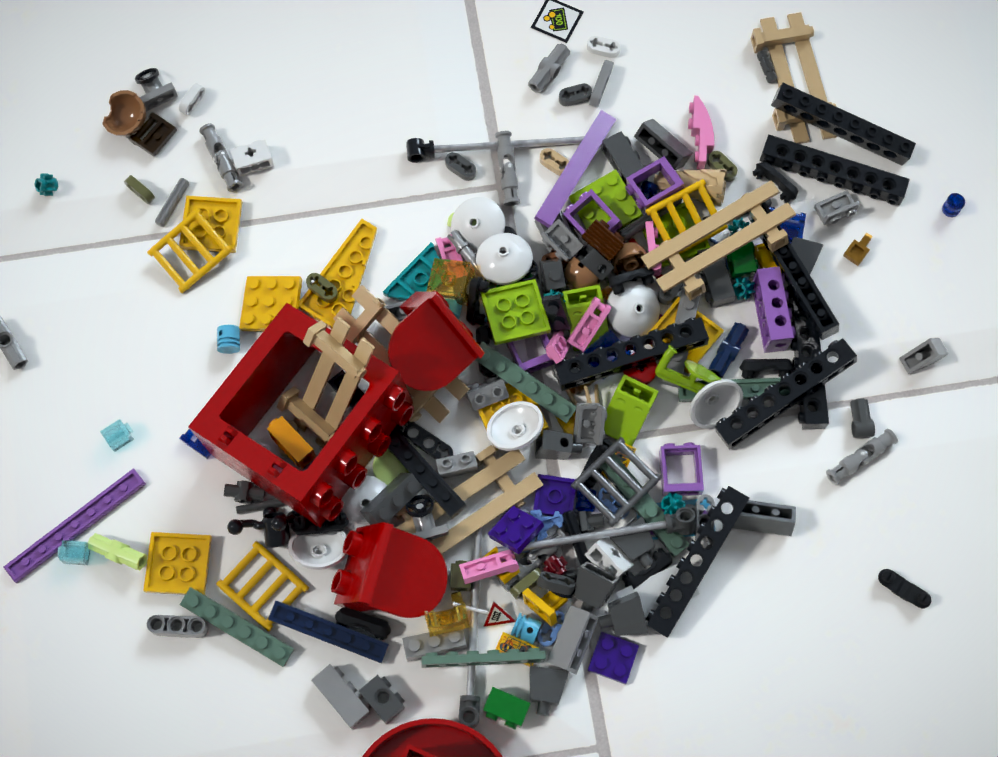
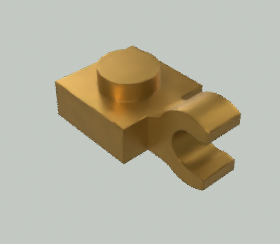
M866 232L860 242L854 239L843 256L859 266L870 251L866 246L873 236Z

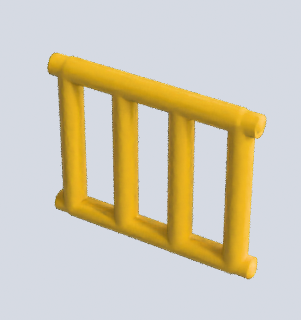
M704 179L693 183L645 210L646 214L651 216L663 241L671 240L657 211L667 207L679 233L681 234L686 231L673 204L679 199H683L695 225L702 221L689 196L692 192L699 191L710 215L717 212L705 188L706 182ZM727 224L680 251L679 255L727 229Z
M198 208L147 251V254L151 257L154 256L178 284L179 291L184 293L228 256L234 248L230 244H226L202 216V210ZM195 220L199 222L222 249L215 257L209 253L188 228ZM182 232L208 262L201 269H198L175 242L174 238ZM168 244L194 274L187 281L181 278L159 252L165 245Z
M255 541L251 551L223 581L220 579L216 585L258 624L270 632L274 622L268 620V618L265 619L258 612L287 579L296 585L295 589L282 602L289 606L302 592L305 593L309 586L258 541ZM260 553L268 561L236 593L229 585ZM273 566L276 567L282 574L251 606L243 598Z

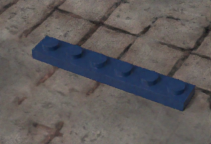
M275 601L268 620L381 664L389 646L388 643L279 601Z

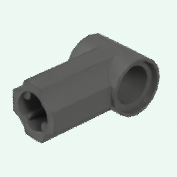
M864 398L852 400L850 406L853 419L851 424L853 437H874L875 424L870 417L868 400Z

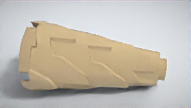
M727 169L676 171L684 182V188L704 179L706 182L705 188L714 206H722L726 189L724 177L727 178ZM661 172L658 175L655 174L654 185L657 186V189L664 191L671 186ZM698 190L689 194L691 199L704 202Z

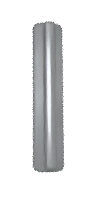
M184 178L179 179L155 219L157 225L165 226L189 186L188 180Z

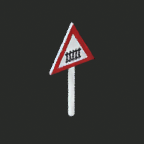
M494 600L489 611L456 602L452 603L455 607L486 614L487 618L483 627L516 622Z

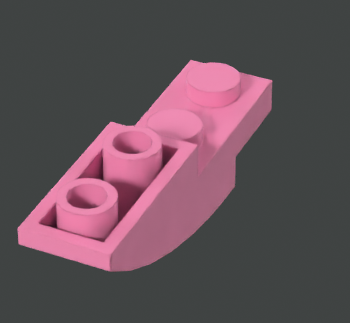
M694 95L693 102L689 103V113H692V118H689L688 129H691V136L695 137V146H698L697 151L694 153V162H697V169L701 170L705 168L707 154L713 152L714 132L705 105L699 96Z

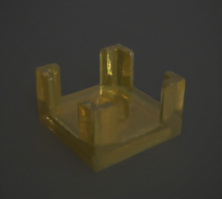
M434 258L426 292L437 291L444 298L455 299L459 305L467 306L468 294L466 289L469 276L471 279L474 278L476 271L471 262Z
M461 591L451 593L452 603L456 602L461 605L439 612H434V610L430 612L424 611L430 637L470 628L466 605L463 602Z

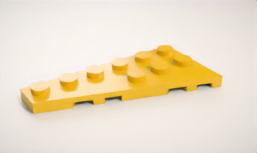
M361 218L320 273L321 276L337 288V300L327 303L308 289L299 301V309L318 321L322 320L331 329L335 323L333 318L342 307L350 314L352 313L355 303L352 295L360 287L377 234V227ZM317 279L313 284H317L320 287ZM324 289V291L326 292V296L333 295L332 290L328 292L326 289Z

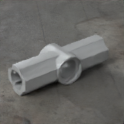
M562 43L557 44L549 56L541 60L536 73L528 82V86L532 91L541 93L549 81L556 78L561 65L570 55V50L566 45Z
M0 316V349L13 370L21 369L29 361ZM10 340L7 345H4L5 341Z

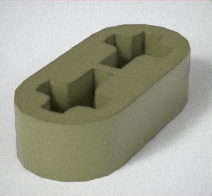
M713 151L709 154L708 166L711 169L731 170L732 174H727V178L724 177V180L726 182L733 181L737 175V167L720 151ZM713 158H714V159L719 158V162H718V161L713 162Z
M132 175L124 181L125 185L145 203L150 204L155 199L153 193Z
M311 273L307 276L306 283L310 291L327 303L337 300L338 291L331 282L318 273ZM318 279L320 287L317 284L312 285L311 281H316ZM324 289H326L328 292L332 290L333 295L326 296V292L324 291Z
M536 568L515 584L509 592L516 600L523 596L522 592L525 589L529 588L531 590L537 585L538 577L542 571Z

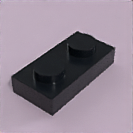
M562 295L544 296L542 304L552 331L570 330L572 323Z

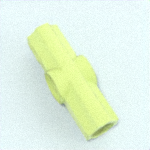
M96 533L89 538L88 549L104 555L105 558L121 565L123 563L139 571L147 563V555L129 548V545L114 539L110 540Z

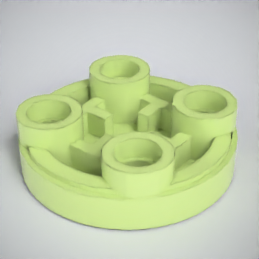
M388 449L381 457L374 458V475L387 485L400 473H409Z

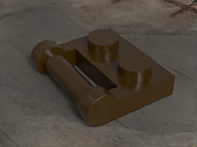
M151 112L141 129L134 135L132 134L128 139L131 143L155 157L176 133L177 129L154 112ZM154 123H157V124L151 129V131L143 138V140H141V138L143 137V135L150 129V127H151Z

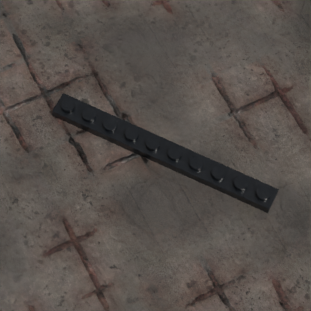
M343 370L328 381V384L336 393L345 375ZM357 387L349 404L352 410L364 395L359 387ZM395 427L389 435L391 443L388 450L409 473L414 475L426 492L453 519L467 507L466 503Z

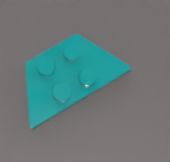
M432 242L383 291L384 296L406 301L416 291H437L446 282V272L442 267Z

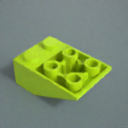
M600 284L562 291V298L566 301L564 304L572 323V327L569 330L570 335L594 297L599 298L600 302L604 304ZM596 308L593 313L599 316L601 311ZM607 317L586 349L611 345ZM573 346L574 352L580 351L579 349Z
M624 374L606 410L605 435L616 440L622 437L626 444L633 446L659 391Z

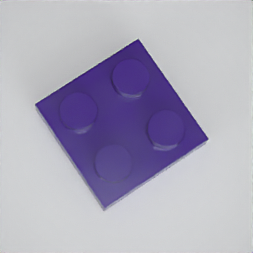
M538 474V478L543 483V486L536 490L533 511L541 510L542 515L554 516L555 511H559L561 515L566 511H573L576 490L571 487V484L576 479Z
M512 506L488 532L490 539L520 554L542 530L544 524L541 520Z
M601 631L587 671L626 685L639 645Z

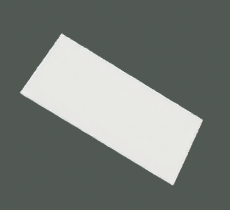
M677 564L650 576L635 589L631 585L616 592L618 599L633 592H638L646 619L650 610L655 611L659 604L656 603V600L660 593H666L669 586L666 583L672 574L676 576L678 573ZM683 572L680 576L681 582L689 584L692 581V575L689 572ZM698 588L694 592L692 598L700 595ZM677 589L672 590L670 598L673 601H679L682 598L681 591ZM663 607L661 608L660 613L670 608Z

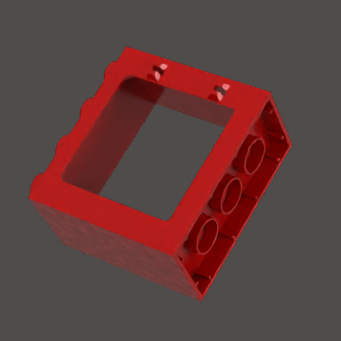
M286 303L190 423L188 428L213 457L318 527H321L326 519L333 521L340 514L344 502L341 500L350 487L357 489L363 483L367 476L366 465L373 456L381 457L387 451L391 443L390 433L397 424L404 426L410 420L414 412V406L400 372L372 355L366 367L367 372L363 377L364 380L369 382L368 390L308 469L304 471L296 469L249 438V434L315 350L322 353L314 344L308 347L303 343L308 328L318 323V321ZM326 327L325 331L330 335L331 329ZM346 339L343 347L354 355L357 345ZM277 465L283 470L279 473L273 466Z

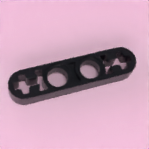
M408 421V425H404V432H402V426L396 425L397 430L410 443L434 459L442 458L441 452L436 450L438 444H440L439 449L445 452L448 450L449 456L454 455L453 449L448 444L415 422ZM412 428L419 431V434L414 438L408 435V431ZM426 439H432L435 444L431 448H426L423 443Z

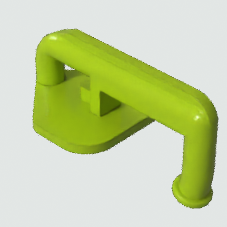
M671 345L668 346L669 348L665 351L655 369L657 377L695 393H698L699 390L706 386L695 381L696 378L709 383L721 380L720 377L704 366L687 359L684 361V364L691 373L689 377L667 368L673 355L677 354V351Z

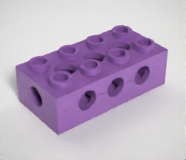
M780 266L757 269L752 280L755 283V293H753L764 353L787 351L796 333L795 327L791 326L792 311L787 306L788 292L784 290V273H781Z

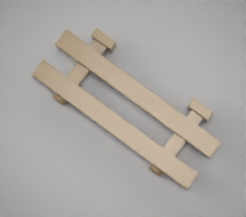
M802 13L788 14L787 18L790 28L779 30L777 29L774 17L760 19L763 32H761L760 28L753 29L750 39L754 53L762 51L763 47L768 48L772 66L777 75L778 87L782 83L794 87L782 44L795 42L809 94L832 104V102L827 101L809 40L810 37L814 36V29L809 24L805 25ZM774 109L772 117L776 131L784 130L785 125L789 124L795 143L801 144L810 141L803 120L779 109ZM820 129L823 140L837 137Z
M769 181L754 191L745 193L737 201L671 240L662 242L659 247L643 255L641 259L648 270L668 260L673 270L656 279V282L664 293L683 282L686 296L691 301L706 292L705 283L701 278L696 279L695 274L761 235L765 234L767 237L768 248L772 253L788 244V234L784 229L779 231L777 226L794 217L796 213L788 202L768 214L764 211L760 204L780 193L774 183ZM746 212H749L755 222L687 262H684L679 255L680 251Z
M360 285L352 297L365 310L355 319L342 307L333 319L336 321V318L340 317L351 326L346 338L354 344L356 342L359 344L360 339L364 337L375 347L372 355L391 366L388 350L367 329L376 319L392 335L400 321L385 307L386 304L378 297L376 298L363 285ZM458 377L444 386L459 401L470 390ZM406 385L409 394L413 397L412 405L414 406L410 422L419 420L422 416L419 411L422 408L439 423L450 413L434 396L438 389L420 391Z
M340 317L336 318L330 335L325 331L327 324L322 320L308 328L303 343L308 347L313 344L322 351L320 359L303 399L301 400L298 397L300 390L294 386L281 395L277 404V408L281 412L288 409L295 416L293 422L303 432L307 428L312 430L317 435L315 442L322 448H324L339 428L360 380L367 372L366 367L375 350V347L364 337L360 339L354 355L343 347L351 326ZM336 363L346 373L324 420L315 412V409Z
M492 445L475 455L478 465L484 464L485 468L453 490L465 501L496 481L503 494L449 529V535L429 540L439 550L441 555L512 506L518 509L526 504L524 498L543 486L535 472L516 485L513 484L506 474L525 461L519 449L509 451L497 460L494 457L496 450ZM435 501L433 502L434 508L432 510L434 521L446 514ZM405 505L395 515L398 520L403 518L405 522L396 528L411 534L417 533L413 518L407 513Z

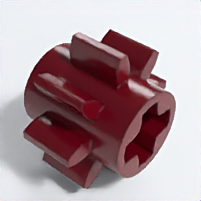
M555 554L544 562L546 567L543 568V571L558 575H564L567 572L565 568L567 561L563 556L558 558Z

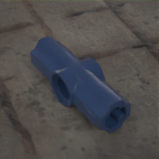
M735 322L726 339L724 338L716 352L717 355L708 369L718 377L723 378L731 362H734L741 349L740 346L749 332L746 325Z

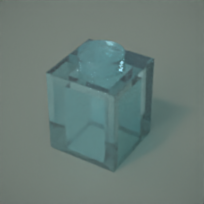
M121 419L100 431L114 452L134 440L131 435L134 431L128 422L124 424Z
M62 540V545L59 546L57 555L64 564L88 566L90 550L88 549L87 542Z

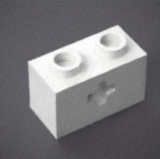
M266 139L256 140L248 145H239L230 150L239 177L274 166Z
M610 538L600 539L585 553V556L592 564L620 578L634 565Z

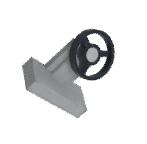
M157 68L146 69L135 76L136 83L141 84L146 93L140 97L144 102L146 112L178 97L172 82L162 86L158 79L159 71Z
M414 496L406 504V511L412 516L417 532L413 533V535L428 541L449 535L447 524L436 527L432 515L434 504L429 496ZM425 499L424 502H418L415 505L411 504L416 500Z

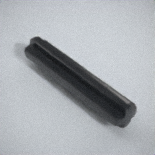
M572 510L564 512L562 516L569 535L581 534L574 512ZM585 542L572 543L580 566L587 561L591 563L585 556V553L588 551Z

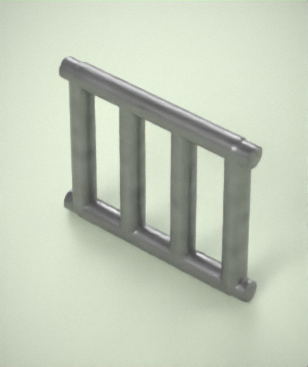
M622 437L616 440L571 484L574 490L578 489L608 519L607 523L611 527L662 479L661 475L655 474L624 444L625 440ZM618 449L650 479L643 487L611 458ZM604 463L635 492L628 501L597 471ZM590 476L622 506L615 514L583 484Z

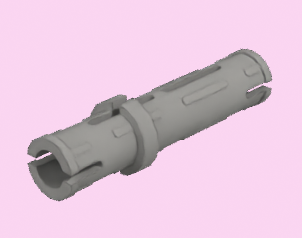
M457 230L452 231V236L449 234L447 238L456 247V252L464 257L479 277H483L477 268L476 255L471 250L470 244L464 241Z

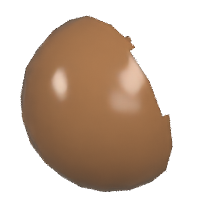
M120 90L113 93L108 102L110 104V113L107 117L104 116L102 122L105 129L117 136H129L139 131L146 119L144 102L136 93L129 90Z

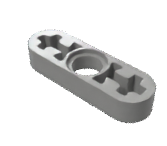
M604 60L591 94L589 105L598 108L614 62Z
M707 494L701 495L696 501L695 541L700 535L697 533L700 527L699 521L703 518L709 520L710 517L707 516V513L712 505L715 506L714 499ZM705 499L710 505L706 509V514L699 515V512H704V506L700 505V503ZM714 521L711 523V528H712L713 530H714ZM706 537V542L710 544L705 549H709L712 547V540Z

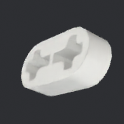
M591 36L587 40V50L595 55L615 58L620 53V44L613 39Z
M194 83L181 100L178 108L179 111L185 115H190L203 98L205 87Z

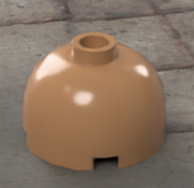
M625 243L611 260V264L614 266V273L618 275L621 270L629 272L646 267L641 259L643 255L647 254L645 249L637 243Z
M574 256L565 266L564 277L568 281L566 285L571 290L601 283V280Z

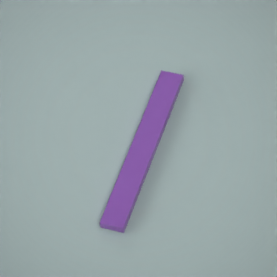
M603 110L599 112L535 215V220L548 228L553 224L602 144V140L605 139L616 119Z
M133 468L3 566V568L15 583L19 582L140 490L146 483Z

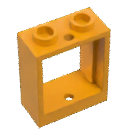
M283 416L275 418L269 423L267 430L272 440L300 470L316 458L314 449Z

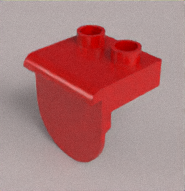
M416 291L399 306L407 317L397 325L391 335L388 357L391 367L400 372L405 385L420 391L440 389L452 382L477 358L481 359L484 356L485 352L473 338L470 329L462 321L458 320L449 309L447 301L437 291Z
M380 522L356 528V531L351 530L347 534L343 544V553L348 555L344 570L339 569L336 572L331 584V592L337 594L334 605L356 611L381 610L402 618H415L429 613L440 603L446 591L448 576L445 561L439 550L431 542L394 528L393 524Z

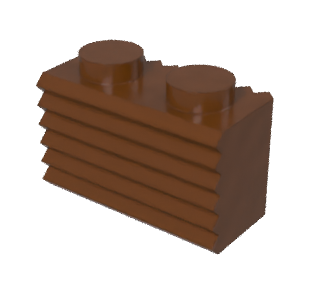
M596 219L581 238L610 262L625 245L623 242L624 238L618 232L613 234L609 230L610 226L601 219L599 222Z

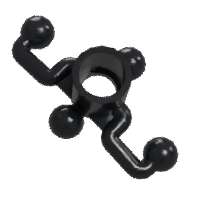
M269 506L263 511L262 521L233 519L228 523L227 529L232 535H238L242 532L243 528L253 527L256 530L263 529L266 547H282L289 543V523L293 522L294 517L301 515L294 510L286 515L283 512H278L275 507Z

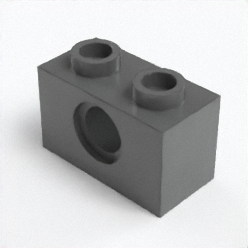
M377 674L359 692L384 723L388 724L405 709L402 704L405 700L398 692L394 694L389 689L392 685L385 676L380 678ZM387 693L389 700L386 703H379L378 697L380 694Z

